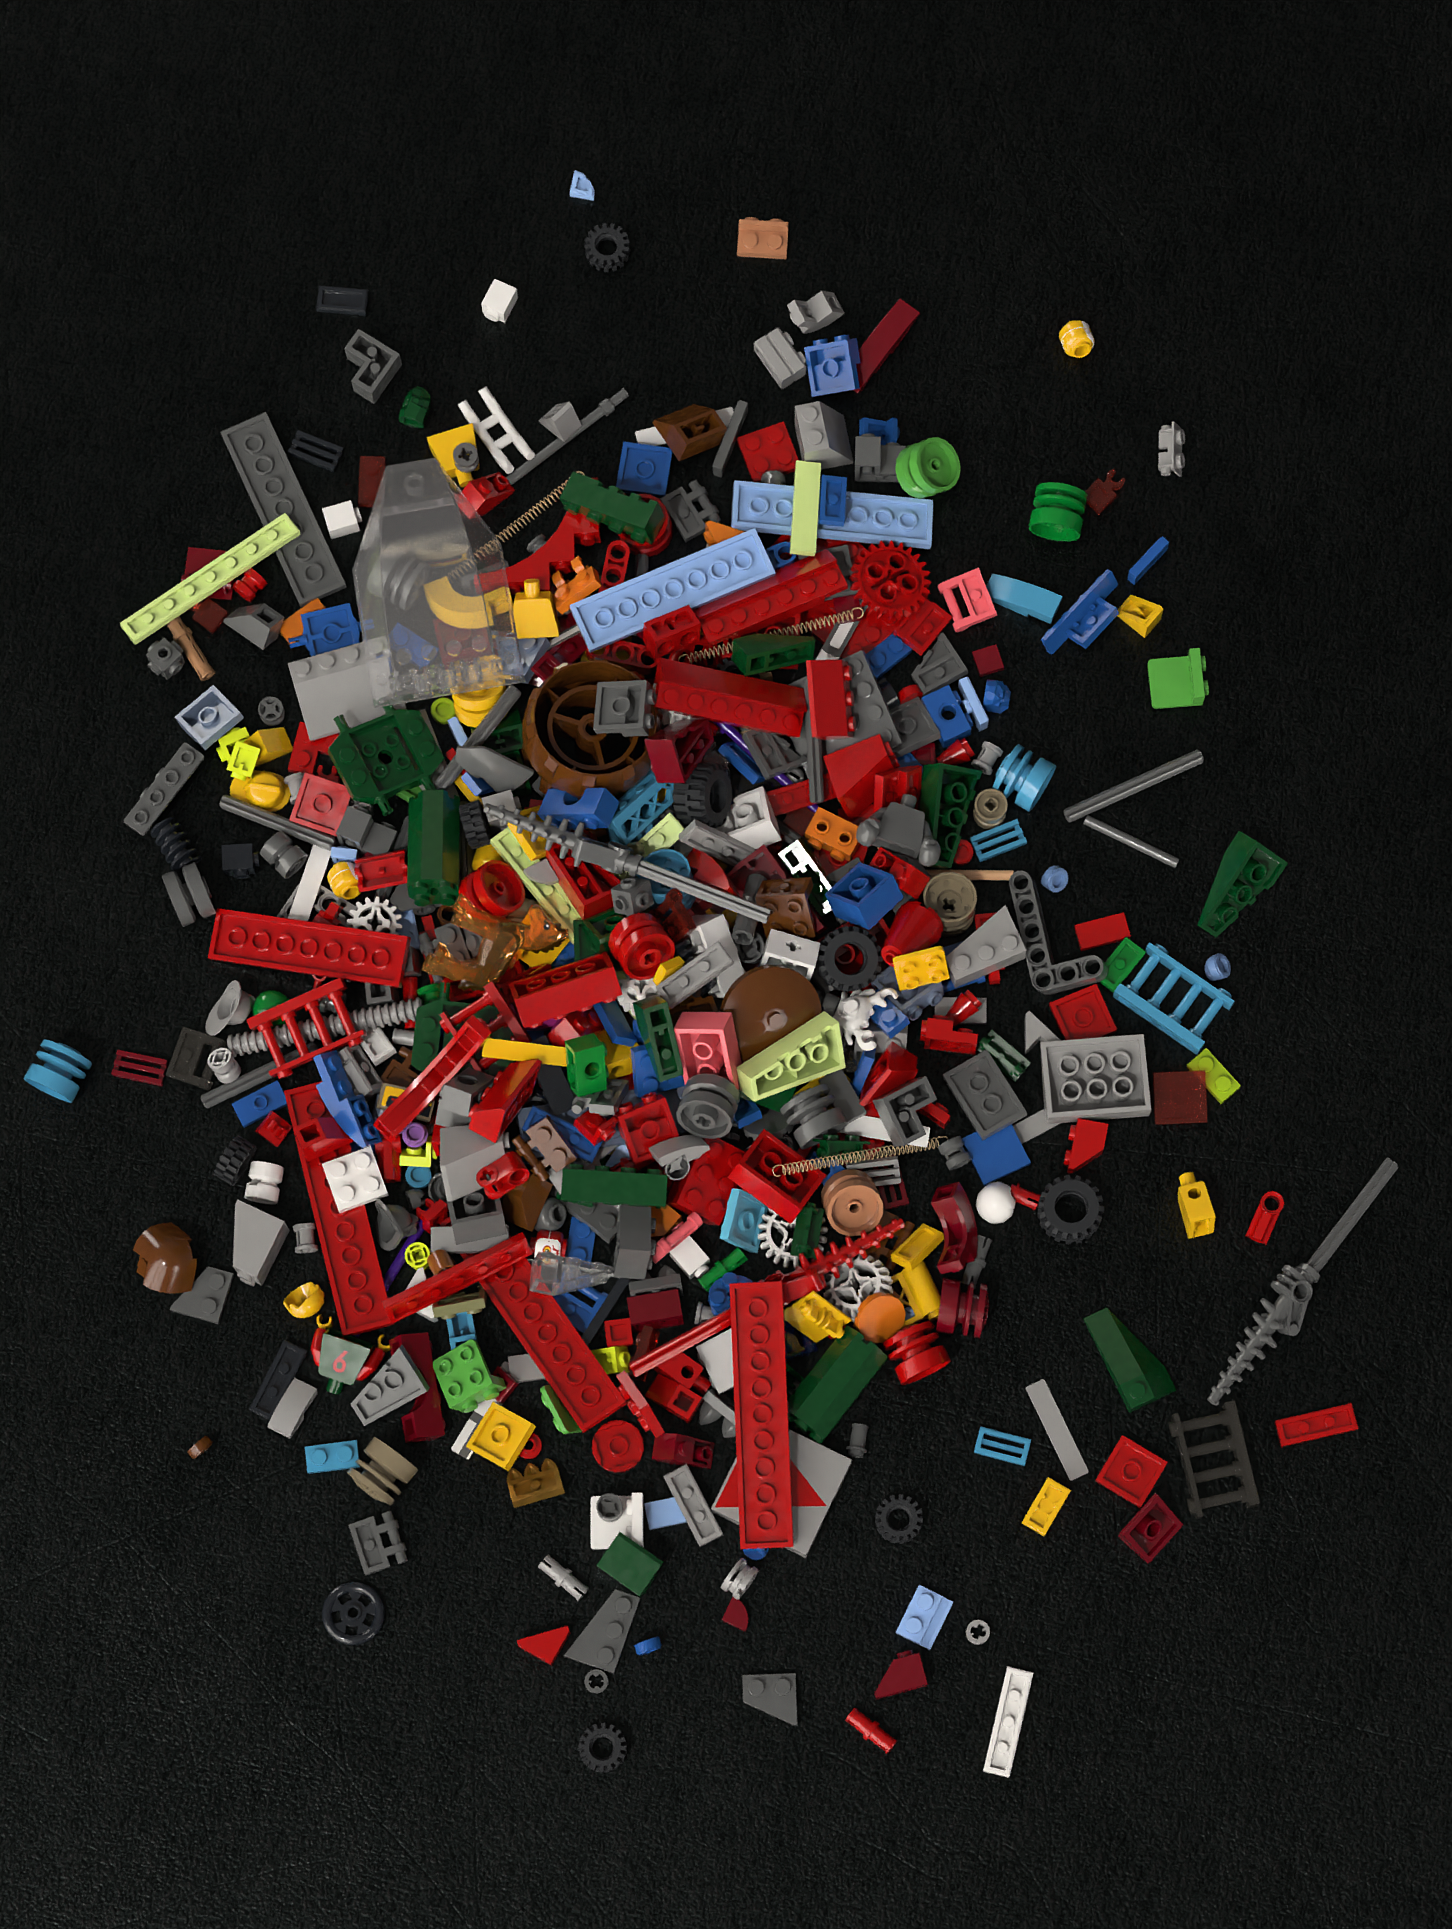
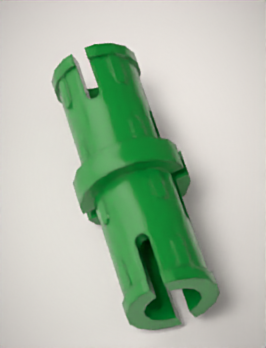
M737 1247L723 1260L716 1261L714 1263L715 1266L697 1280L709 1292L710 1287L716 1280L722 1278L725 1273L733 1272L748 1259Z

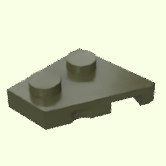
M479 1285L477 1286L479 1292L465 1294L464 1291L448 1296L433 1304L434 1318L450 1319L455 1317L457 1313L467 1312V1314L479 1313L482 1311V1308H486L487 1293Z

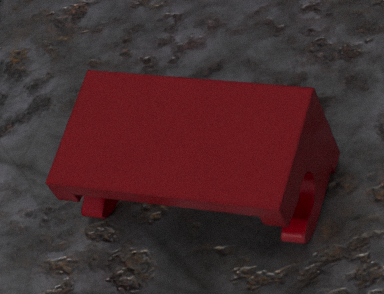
M678 1289L627 1297L633 1333L684 1324Z

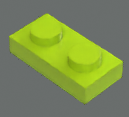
M1207 1048L1187 1064V1068L1220 1104L1225 1102L1241 1087Z

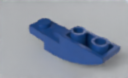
M337 1050L313 1057L323 1081L317 1084L316 1087L337 1124L362 1148L382 1142L379 1131L373 1126L374 1120L364 1095H354L352 1085L348 1080Z

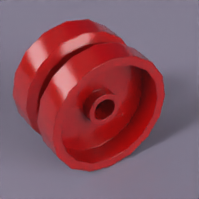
M637 494L647 503H649L650 499L657 501L666 519L653 544L647 542L640 544L630 538L631 535L624 532L618 534L621 541L629 546L630 553L634 555L646 554L651 557L661 553L668 547L673 537L674 527L665 505L658 498L650 494Z
M490 860L463 878L459 885V897L466 913L474 921L482 925L492 926L522 906L525 901V890L522 880L510 865L501 860Z
M637 913L624 918L614 927L609 937L608 945L610 952L619 962L624 972L632 979H651L655 976L661 963L674 958L675 946L673 940L664 931L660 922L651 914Z

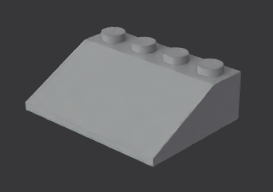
M385 636L288 663L310 741L339 733L340 731L333 719L341 714L344 715L348 726L351 728L385 715V711L379 702L385 696H389L396 710H407Z
M1144 1034L1040 1042L1046 1124L1077 1122L1078 1118L1093 1121L1149 1116L1151 1102Z

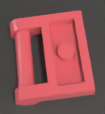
M979 568L944 581L937 586L940 594H943L953 617L955 632H961L972 625L997 616ZM956 587L960 588L970 613L968 617L963 618L952 591Z
M692 1212L687 1216L686 1222H680L671 1230L672 1233L668 1237H662L657 1241L652 1261L656 1264L703 1224L701 1217L697 1213Z

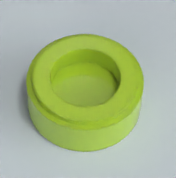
M448 698L435 700L431 706L433 719L439 724H448V719L456 716L454 702Z

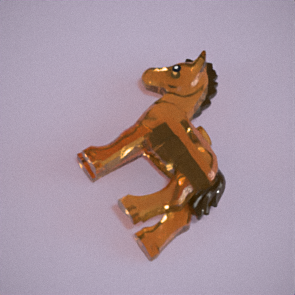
M460 893L453 907V911L456 913L451 919V924L483 937L477 957L459 961L449 953L446 945L439 942L434 954L428 953L422 965V971L428 972L431 975L444 976L453 981L460 980L458 988L463 989V991L469 988L472 991H486L484 989L485 985L493 980L497 984L504 976L507 968L514 966L518 954H516L517 950L523 949L536 954L540 951L548 953L549 950H554V947H559L562 944L561 942L569 936L568 929L561 928V923H554L538 904H532L529 907L530 924L527 925L503 917L493 916L488 912L479 910L472 905L466 896Z

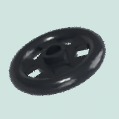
M347 1582L337 1586L328 1594L322 1608V1620L327 1632L338 1642L347 1645L363 1644L374 1638L382 1628L385 1619V1607L381 1596L374 1588L361 1582ZM349 1593L352 1600L342 1605L339 1598ZM362 1595L367 1596L371 1601L367 1607L358 1601ZM352 1608L358 1610V1615L355 1618H351L348 1615L349 1610ZM340 1611L342 1622L334 1623L332 1613ZM367 1613L374 1616L370 1627L363 1624ZM346 1626H358L357 1634H347Z

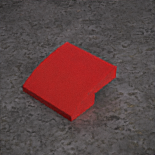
M922 766L900 767L875 774L874 813L881 807L888 808L890 802L900 804L903 794L915 796L917 798L915 809L919 810Z

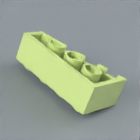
M824 1011L736 1067L740 1090L755 1102L846 1068L839 1022Z

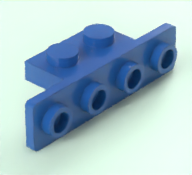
M1107 569L1099 576L1093 585L1079 597L1076 603L1045 633L1041 641L1049 654L1052 655L1068 638L1086 649L1119 614L1115 606L1104 600L1118 586L1112 571Z

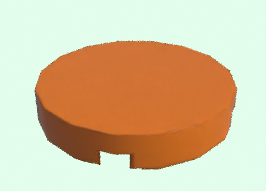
M877 1292L868 1296L857 1309L859 1312L857 1317L855 1316L854 1321L856 1330L864 1336L865 1340L873 1343H883L901 1330L905 1322L906 1313L904 1305L895 1295Z

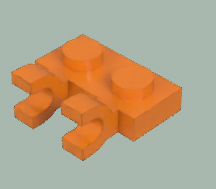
M579 556L570 561L574 571L577 573L573 580L565 581L559 570L551 576L554 585L557 587L556 592L552 595L555 608L562 615L570 609L569 606L583 600L601 586L598 572L592 566H584Z

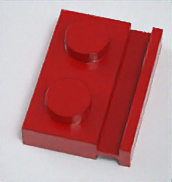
M924 597L926 599L922 606L919 605V610L916 613L912 611L910 617H905L893 632L894 636L897 635L901 638L902 642L920 656L925 653L953 618L936 603L930 602L927 597Z

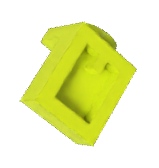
M236 741L227 770L232 771L231 777L246 781L247 777L253 778V772L261 749Z
M428 1136L426 1150L422 1149V1147L412 1148L407 1146V1148H403L400 1154V1166L431 1167L433 1159L438 1158L431 1143L432 1136Z
M626 1346L590 1350L607 1375L621 1373L624 1370L626 1373L630 1372L628 1363L631 1362V1356Z

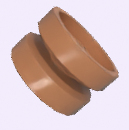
M856 1169L842 1170L833 1174L825 1182L821 1191V1202L831 1226L837 1232L847 1236H861L860 1232L862 1230H865L866 1233L870 1232L879 1224L883 1215V1202L873 1179L869 1175Z

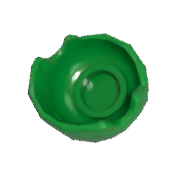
M276 990L262 992L254 1001L252 1014L255 1016L288 1001L289 998ZM281 1019L272 1022V1029H274L276 1025L282 1027L283 1024H285L286 1022H282Z

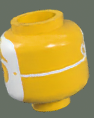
M1070 321L1063 326L1059 333L1064 351L1071 357L1082 358L1088 355L1094 347V337L1089 325L1084 321Z
M337 862L329 870L327 875L328 883L336 897L350 900L360 894L358 890V877L354 871L355 863Z

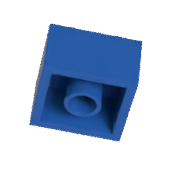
M861 862L856 864L825 893L835 917L868 930L875 926L883 916L904 898L893 874Z

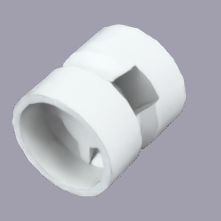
M252 1161L248 1175L252 1180L246 1185L244 1198L263 1204H277L280 1192L277 1184L282 1182L284 1168L272 1163Z

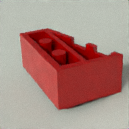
M553 843L550 851L546 850L545 859L547 858L559 879V885L582 920L614 907L611 889L618 885L621 880L611 872L601 868V866L581 861L579 867H575V859L571 856L573 851L571 849L568 850L564 859L559 858L561 845Z

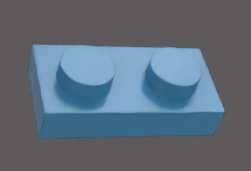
M357 1440L305 1447L308 1474L360 1467L355 1463L359 1459Z

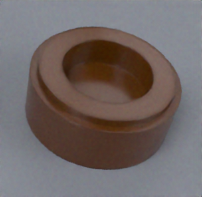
M206 1435L194 1444L187 1453L192 1459H196L213 1444V1441Z

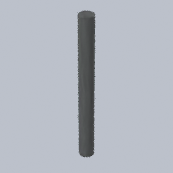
M1087 815L1083 823L1176 868L1179 862V858Z

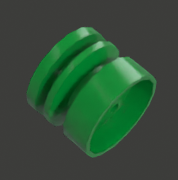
M1047 482L1037 485L1036 497H1034L1033 502L1036 509L1032 510L1029 530L1033 534L1049 540L1074 541L1079 539L1083 523L1080 515L1085 512L1086 492L1078 487L1063 483Z

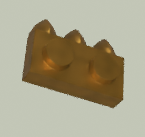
M546 1458L541 1467L542 1472L535 1465L528 1463L524 1471V1477L518 1470L510 1469L507 1475V1484L514 1508L565 1493L558 1467L551 1459Z

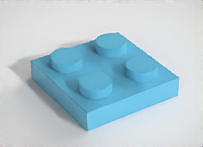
M732 1188L727 1202L724 1222L721 1227L720 1239L745 1251L758 1253L760 1244L758 1234L763 1232V1230L758 1228V1225L765 1223L762 1215L767 1214L768 1207L751 1194L741 1189Z

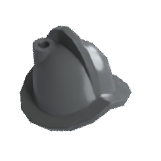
M379 1199L375 1201V1207L378 1211L376 1238L382 1249L386 1251L393 1250L402 1239L417 1233L418 1216L409 1213L406 1208L397 1204L385 1205Z

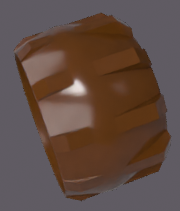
M594 657L593 661H581L571 665L563 663L555 667L553 674L539 688L533 689L528 699L522 722L523 744L521 756L523 764L533 767L541 777L539 790L546 795L548 789H558L566 791L580 800L586 788H606L618 800L651 771V761L644 739L662 730V709L653 708V705H651V713L654 714L655 724L654 728H649V736H629V748L621 757L608 764H604L602 755L608 733H595L593 730L595 714L584 715L580 721L565 716L576 711H595L598 682L645 680L636 671L630 672L621 666L607 662V659ZM554 735L574 741L575 755L581 761L592 762L593 766L578 763L566 756L558 747Z

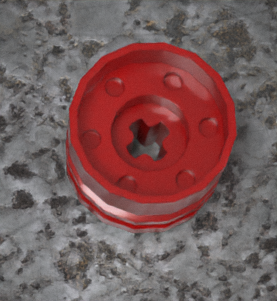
M932 1321L905 1327L883 1343L885 1351L896 1349L889 1354V1360L901 1358L903 1360L894 1369L901 1385L920 1380L951 1362L943 1345L931 1348L930 1344L939 1337L936 1332L925 1335L934 1329Z

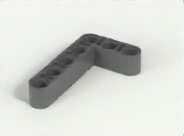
M1014 872L1009 879V886L1022 942L1026 948V960L1033 986L1041 994L1051 995L1104 980L1108 974V967L1098 956L1089 955L1059 964L1054 963L1037 884L1027 872ZM1022 879H1028L1027 887L1019 890L1017 888L1018 882ZM1028 903H1033V911L1029 914H1024V906ZM1034 927H1038V936L1029 938V931ZM1041 951L1045 952L1044 960L1040 963H1035V955ZM1094 963H1099L1100 970L1098 973L1089 974L1090 966ZM1071 969L1075 970V977L1070 981H1065V973ZM1050 976V984L1046 987H1040L1042 977Z

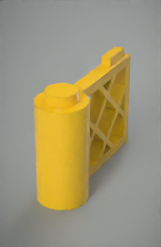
M924 1261L912 1271L905 1268L900 1273L891 1276L893 1283L899 1281L903 1288L899 1297L900 1302L903 1305L912 1307L915 1314L914 1317L904 1322L901 1329L924 1319H929V1321L938 1319L941 1295ZM905 1295L909 1302L903 1301Z

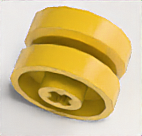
M477 664L463 668L454 675L450 684L456 717L466 726L477 728L507 689L505 676L500 669L492 665Z

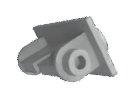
M1174 421L1172 422V428L1170 425H1163L1161 430H1159V449H1168V452L1159 453L1158 470L1161 471L1163 476H1169L1171 471H1174L1179 477H1182V468L1185 466V458L1182 453L1185 433Z

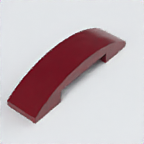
M581 632L554 646L530 670L541 680L545 681L553 674L555 667L563 663L574 664L587 649Z

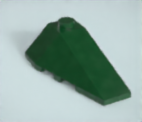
M1239 831L1224 853L1198 926L1214 937L1219 936L1238 918L1239 912L1247 904L1251 906L1257 901L1255 897L1264 889L1268 890L1275 884L1288 862Z
M1108 1308L1083 1318L1129 1413L1176 1391L1165 1366Z

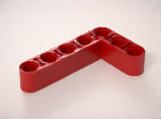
M621 540L611 542L607 548L600 581L601 586L598 593L624 582L630 549ZM619 550L623 552L624 557L616 559L611 553ZM615 574L619 577V581L611 583L607 580L606 576ZM619 640L603 647L605 652L601 655H596L593 652L590 653L588 648L586 649V657L589 661H593L594 657L607 659V662L621 666L630 672L636 671L644 675L652 674L657 669L658 658L654 659L645 645ZM625 651L629 654V658L620 660L616 653ZM649 656L654 660V663L652 665H645L642 663L641 658Z

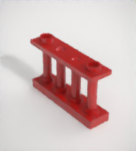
M335 979L246 1019L250 1029H258L259 1032H262L277 1068L268 1071L270 1076H278L279 1079H283L293 1074L292 1069L314 1060L313 1057L319 1054L334 1051L346 1045L352 1048L364 1042L362 1038L368 1036L367 1031L363 1029L358 1032L356 1031L341 997L343 996L342 991L348 989L344 979ZM326 998L329 1001L332 1000L347 1034L346 1037L333 1042L318 1008L320 1006L319 1001ZM305 1008V1011H309L324 1046L311 1053L295 1019L297 1016L295 1012ZM279 1019L282 1022H286L300 1055L299 1058L286 1063L271 1029L273 1027L272 1022Z
M494 980L484 986L486 991L481 998L451 1017L447 1011L440 1014L442 1019L439 1023L446 1034L451 1032L454 1037L459 1031L456 1025L484 1007L495 1005L500 1013L495 1020L487 1024L491 1034L501 1027L506 1028L509 1026L514 1034L511 1036L510 1041L525 1043L532 1041ZM474 1056L469 1062L475 1070L486 1073L484 1069L499 1059L483 1057L477 1060Z

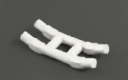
M486 386L478 392L491 411V416L480 422L467 400L462 401L458 406L468 423L473 424L475 432L498 465L507 474L513 472L514 466L501 451L502 448L513 442L527 460L533 459L535 453L520 436ZM499 422L507 434L494 441L487 430Z

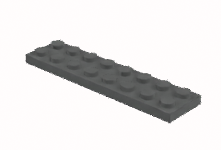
M262 413L221 431L223 440L263 526L286 513L300 530L299 536L275 551L300 607L307 605L315 599H322L346 588L344 579L267 413Z

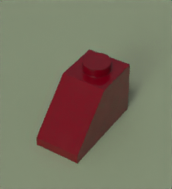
M909 1650L897 1654L898 1659L892 1661L875 1691L876 1700L927 1686L919 1653L913 1654V1651Z

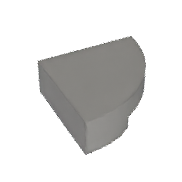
M547 858L524 869L523 872L528 879L541 884L553 885L559 881Z

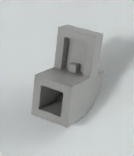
M820 291L807 302L793 300L787 305L791 312V320L800 327L802 333H811L819 330L845 314L834 292Z

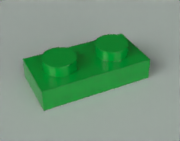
M1125 937L1105 962L1108 967V974L1100 983L1114 993L1118 985L1125 981L1145 956L1146 952Z

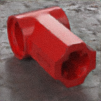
M379 1132L382 1142L375 1144V1153L378 1155V1167L384 1183L401 1181L400 1154L402 1151V1134L391 1143Z
M1271 1191L1263 1195L1245 1236L1258 1243L1267 1244L1284 1206L1283 1197L1279 1193ZM1267 1198L1275 1199L1278 1203V1209L1274 1211L1268 1210L1264 1204Z

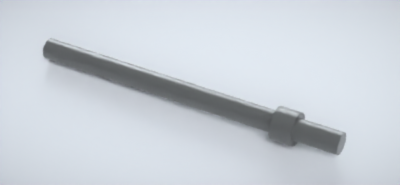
M623 388L610 399L605 398L598 404V408L580 421L582 426L565 442L557 438L538 452L533 459L528 460L506 477L509 484L513 485L602 416H608L615 410L614 407L629 397L626 390Z

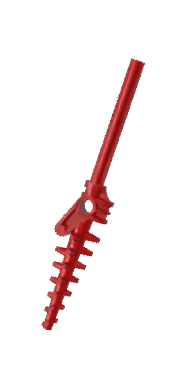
M901 1218L897 1220L892 1219L891 1223L883 1227L878 1224L876 1225V1230L869 1234L862 1230L860 1232L861 1237H858L855 1241L850 1236H846V1245L843 1244L841 1248H838L834 1241L830 1242L831 1252L828 1251L825 1256L819 1247H816L814 1249L816 1259H811V1263H809L803 1253H800L798 1256L801 1266H796L795 1271L783 1274L778 1270L775 1274L768 1275L765 1280L761 1279L758 1282L783 1281L784 1306H786L793 1300L804 1297L812 1291L819 1292L826 1288L825 1274L831 1271L836 1279L840 1278L838 1266L846 1263L850 1269L853 1268V1257L860 1254L862 1258H866V1250L872 1246L880 1248V1241L887 1237L893 1238L894 1233L904 1228L905 1224ZM731 1309L723 1311L628 1363L634 1376L637 1377L730 1326Z

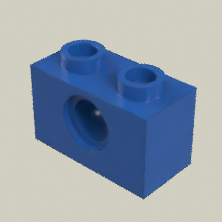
M947 685L921 698L923 705L940 731L941 738L939 741L943 748L951 745L957 739L960 741L971 735L973 722L967 712L963 713L960 707L962 701L956 690L952 692L950 686ZM951 711L955 717L951 720H946L942 717V713Z

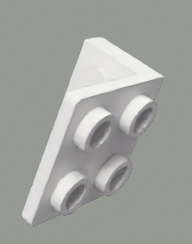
M632 1493V1496H618L623 1505V1514L615 1522H606L599 1517L596 1504L601 1496L591 1497V1549H608L619 1532L643 1547V1493Z

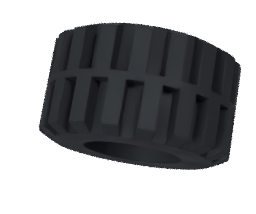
M698 763L685 783L674 784L673 806L680 823L688 826L695 819L712 828H717L726 820L731 808L732 786L730 776H728L727 770L722 765Z
M855 926L841 927L828 933L820 941L816 967L819 969L818 974L820 978L822 977L825 980L824 982L827 985H831L833 989L855 991L865 988L877 978V973H880L882 968L880 964L883 962L880 954L882 949L880 945H877V939L871 936L867 930H862ZM843 944L856 945L863 955V964L860 970L854 974L842 973L835 964L836 950Z
M1064 1175L1062 1179L1059 1177L1054 1179L1053 1183H1049L1045 1187L1038 1203L1037 1215L1038 1219H1040L1041 1228L1046 1230V1234L1049 1237H1055V1241L1059 1243L1062 1240L1066 1241L1065 1244H1071V1242L1075 1241L1077 1244L1085 1238H1090L1098 1229L1104 1212L1103 1198L1098 1193L1099 1189L1096 1186L1093 1187L1088 1179L1084 1181L1081 1179V1176L1077 1175L1075 1178H1071L1070 1175ZM1066 1196L1078 1198L1086 1208L1084 1218L1076 1223H1067L1061 1220L1055 1212L1057 1201Z

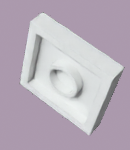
M371 1146L322 1163L339 1213L389 1196Z

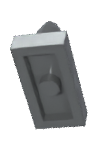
M667 1265L660 1269L656 1278H652L648 1271H646L645 1279H631L628 1283L631 1297L678 1289L679 1297L683 1296L680 1273L677 1274Z
M714 1388L710 1389L702 1398L704 1402L700 1410V1425L712 1423L723 1415L725 1417L722 1424L723 1437L730 1438L736 1436L734 1401L726 1394H718Z

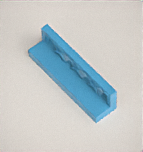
M651 770L643 780L618 799L619 805L609 828L614 830L621 844L627 845L674 802V783H657L655 774ZM665 788V800L661 803H656L658 791ZM644 804H649L648 815L644 819H640L641 807ZM628 819L632 820L631 830L625 835L621 825Z

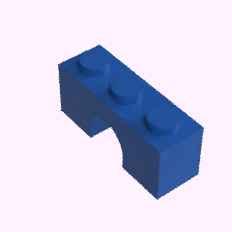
M586 788L580 800L566 791L548 789L537 815L543 821H545L547 815L553 816L551 825L558 828L564 818L568 819L567 828L576 830L579 822L585 823L584 828H609L619 801L606 788Z

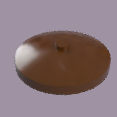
M763 965L741 975L726 992L720 1008V1012H732L740 1057L745 1062L822 1013L820 999L813 985L796 970L782 965Z

